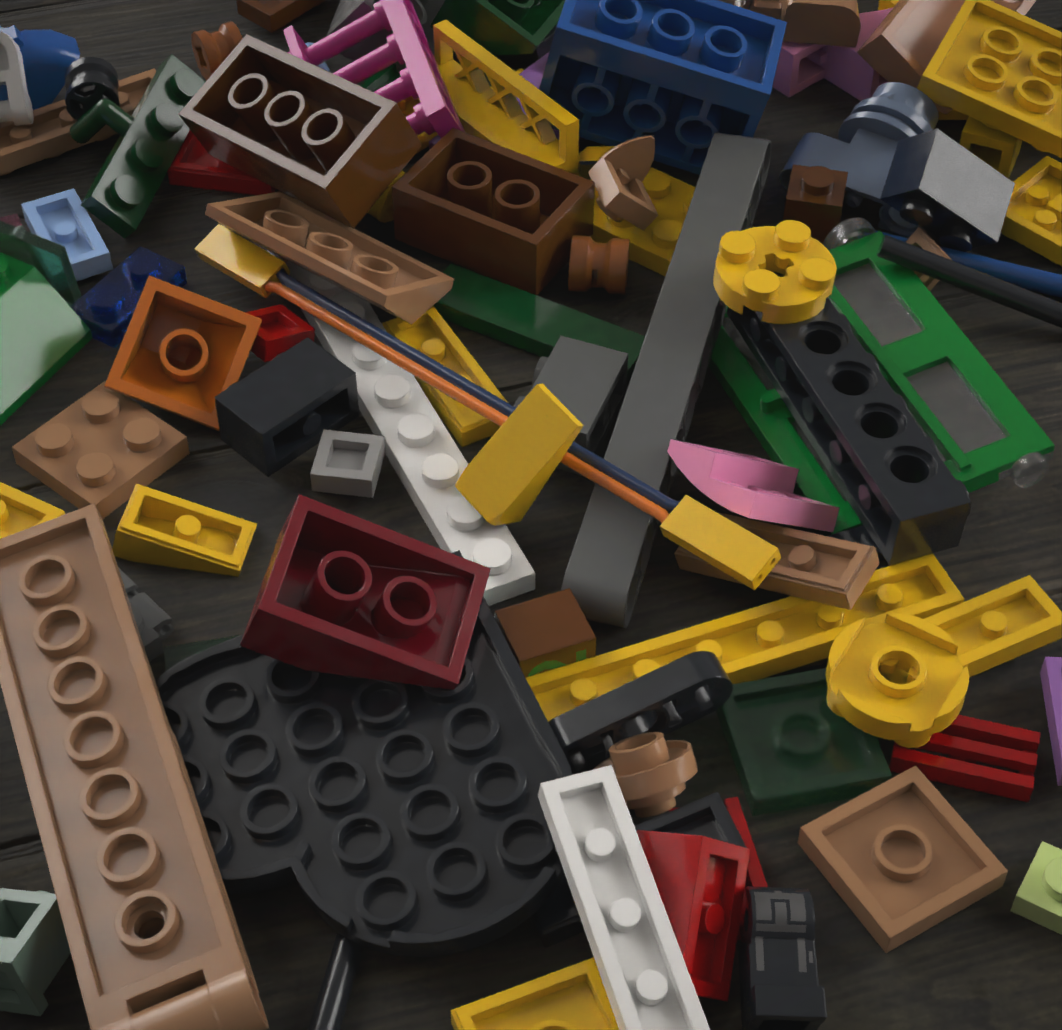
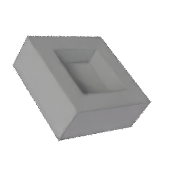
M323 429L310 472L312 491L373 498L385 456L384 436Z

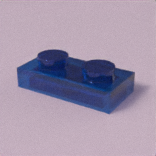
M140 246L70 307L91 329L92 338L115 348L124 338L148 276L150 275L182 288L187 284L185 267Z

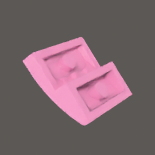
M670 439L667 452L676 466L697 489L717 504L750 519L828 532L834 531L839 507L793 493L799 469L753 455Z

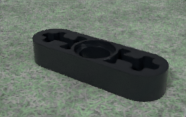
M709 651L693 652L550 720L549 724L565 753L572 775L590 771L600 762L610 758L609 748L623 739L649 732H661L666 735L716 711L731 696L733 684L714 653Z

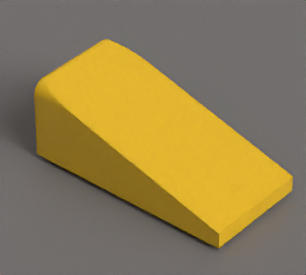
M543 383L536 384L467 465L456 482L455 487L491 525L498 526L519 522L523 519L584 425Z
M136 483L117 527L112 550L115 557L128 561L239 577L257 523Z

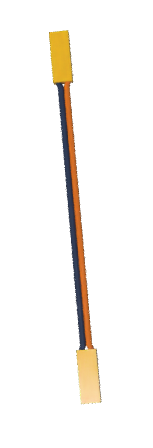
M218 224L194 248L201 260L265 298L272 292L278 294L501 427L516 409V407L289 275L291 272L283 260L226 227ZM574 441L560 461L562 464L660 521V528L664 537L753 590L757 589L781 559L779 549L688 495H685L681 501L673 500Z

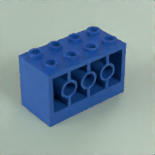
M565 0L539 90L579 119V137L606 146H617L630 139L651 135L655 139L654 161L700 175L714 133L719 132L746 137L754 136L771 95L787 22L719 0ZM550 123L552 129L559 131L557 127Z

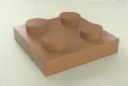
M105 381L12 446L17 465L78 509L95 503L102 519L130 499L136 483L143 486L149 485L190 454L187 436L129 397L105 388Z
M916 765L800 827L797 842L885 953L890 952L1003 887L1008 873L1003 864Z

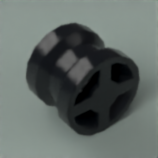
M92 56L82 57L72 62L67 68L65 74V104L68 113L73 119L78 121L102 99L111 100L117 106H120L118 75L112 64L104 59ZM87 86H95L91 87L89 91L84 90Z

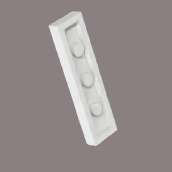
M612 765L540 783L538 798L619 1030H710Z

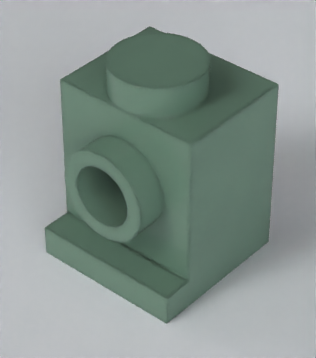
M0 888V1011L41 1016L49 1005L43 993L71 953L56 895L42 890L26 891Z

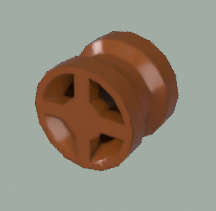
M232 21L222 23L219 29L209 33L202 29L191 34L194 56L199 70L206 81L243 39L238 27Z

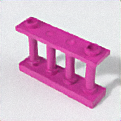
M379 0L373 4V11L307 47L292 25L283 30L290 49L287 53L315 66L322 64L384 28L388 32L392 30L393 34L386 37L388 43L337 70L333 74L358 84L396 62H399L400 65L406 64V68L399 71L401 77L379 88L374 93L396 103L410 96L414 100L419 98L420 103L413 106L415 112L406 116L416 135L423 132L431 135L437 132L440 138H442L452 128L465 132L410 0Z

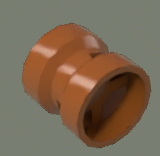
M573 235L569 262V291L587 292L592 287L604 288L608 294L625 295L630 239L612 238L607 243L595 242L590 236Z

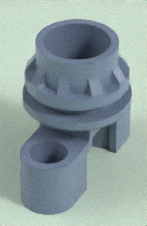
M900 82L883 83L877 87L872 97L862 99L855 105L851 114L844 120L839 129V140L813 132L803 135L780 173V182L788 191L793 164L809 167L823 166L831 170L848 172L845 190L848 192L844 197L845 203L853 208L859 207L864 198L881 203L878 228L904 237H910L918 227L924 228L903 220L900 217L899 211L880 198L898 141L934 130L939 120L938 110L926 94L913 86Z

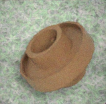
M661 732L643 733L615 743L609 748L610 758L600 762L592 769L612 765L628 809H634L637 817L655 816L675 807V796L681 794L686 789L685 782L698 772L691 743L684 740L665 741L664 734Z

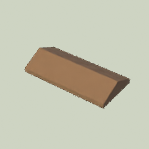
M280 191L208 203L205 215L239 236L411 325L445 296L453 286L454 278Z

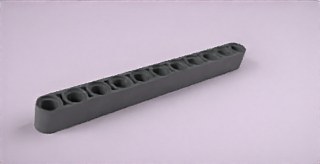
M719 132L714 133L604 456L606 461L668 497L678 468L667 452L670 439L686 442L727 309V305L719 298L713 284L720 240L727 232L752 228L768 175L771 140ZM596 483L566 568L561 591L568 588L571 589L587 621L627 628L650 559L660 521Z

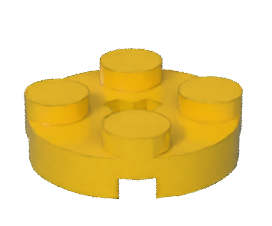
M784 220L776 226H759L725 233L720 240L713 284L719 298L730 309L743 314V307L745 306L751 310L762 312V322L791 324L810 319L824 309L826 298L832 294L837 267L832 254L822 243L811 237V230L806 224L795 220ZM774 272L781 273L785 276L778 277Z
M886 614L885 622L871 623L863 626L865 618L850 623L837 635L830 649L825 674L828 688L826 695L828 707L837 716L845 718L856 728L873 736L894 740L897 744L906 748H918L925 745L930 740L932 734L943 731L957 718L964 703L970 676L967 665L963 669L962 662L956 656L958 645L947 632L937 625L908 614ZM896 668L902 669L908 673L907 684L890 682L880 674V671L891 675L895 672Z

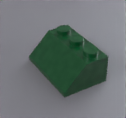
M445 0L430 27L433 29L434 24L446 19L494 56L533 54L558 24L565 0Z

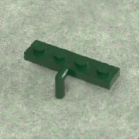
M173 54L160 64L131 116L111 100L102 99L70 128L71 137L80 144L88 142L106 124L120 135L83 199L81 206L124 239L137 229L190 131L178 114L206 82Z

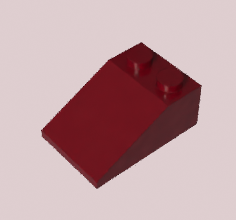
M299 494L279 534L240 646L303 670L454 690L459 684L491 568Z

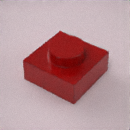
M283 304L245 312L262 319L251 352L264 362L273 360L278 354L287 351L307 337L314 341L315 329Z

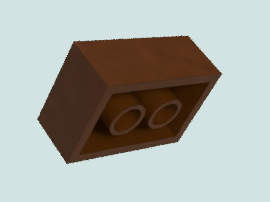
M452 128L391 187L394 235L396 240L537 296L570 260L573 235L590 237L593 235L594 181Z

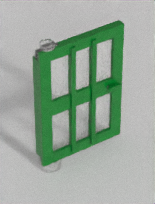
M858 217L847 219L835 226L823 242V245L832 254L837 267L832 294L828 298L839 314L841 313L846 316L853 334L864 350L875 357L881 374L892 390L903 397L909 414L923 434L929 436L934 441L939 457L953 477L965 485L968 493L1007 477H1011L1020 488H1028L1040 482L1048 473L1049 463L1047 461L1053 459L1055 444L914 271L877 256L879 246L884 237L881 231L877 232L866 219ZM726 309L709 364L710 370L771 460L799 469L793 491L794 494L840 508L834 531L820 530L822 535L829 536L863 525L727 315Z

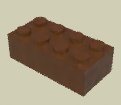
M248 34L245 35L178 114L208 154L353 229L422 146L421 141L396 102Z

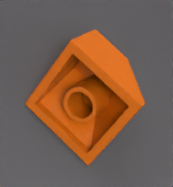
M149 275L104 386L117 393L219 431L214 397L225 391L233 383L239 382L262 319Z

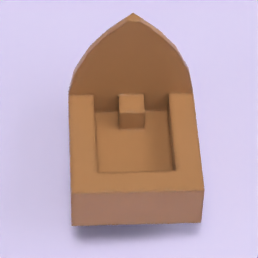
M651 135L630 139L613 147L588 171L591 180L595 182V188L599 194L596 202L600 209L612 220L621 222L625 219L643 231L658 216L642 183L654 160L655 139Z

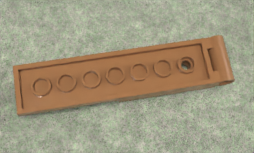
M95 503L1 538L0 684L90 1029H268L269 1025L258 994L259 990L180 747L169 725L108 534Z

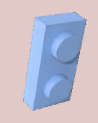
M74 188L21 204L25 222L59 286L85 280L91 276L113 270L110 252L86 209L81 206L82 202Z

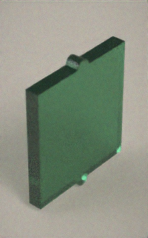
M0 221V252L35 266L68 305L78 309L83 300L66 248L27 232L22 226L15 227Z

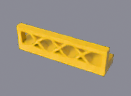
M446 19L434 24V57L464 131L567 172L578 173L579 119ZM453 49L460 64L453 59ZM484 73H486V75H487V77H488V79H489V81H490V84H491L492 88H490V85H489V83H488V81H487V79H486ZM516 97L519 98L526 114L523 113ZM550 123L559 129V140L557 139Z

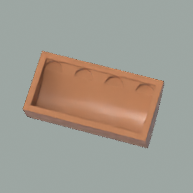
M899 0L857 53L887 81L900 82L917 88L925 69L965 0ZM990 0L1024 16L1036 2V0ZM933 102L937 110L945 115L953 110Z

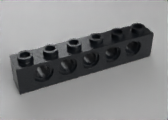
M774 272L778 277L785 276L781 273ZM826 298L824 309L816 316L791 324L762 322V312L754 311L744 306L743 314H740L728 307L727 315L888 564L892 565L959 546L966 519L971 510V501L965 485L953 477L939 457L934 441L929 436L923 434L909 414L903 397L892 390L881 374L875 357L864 350L853 334L846 316L841 313L839 314L829 298Z

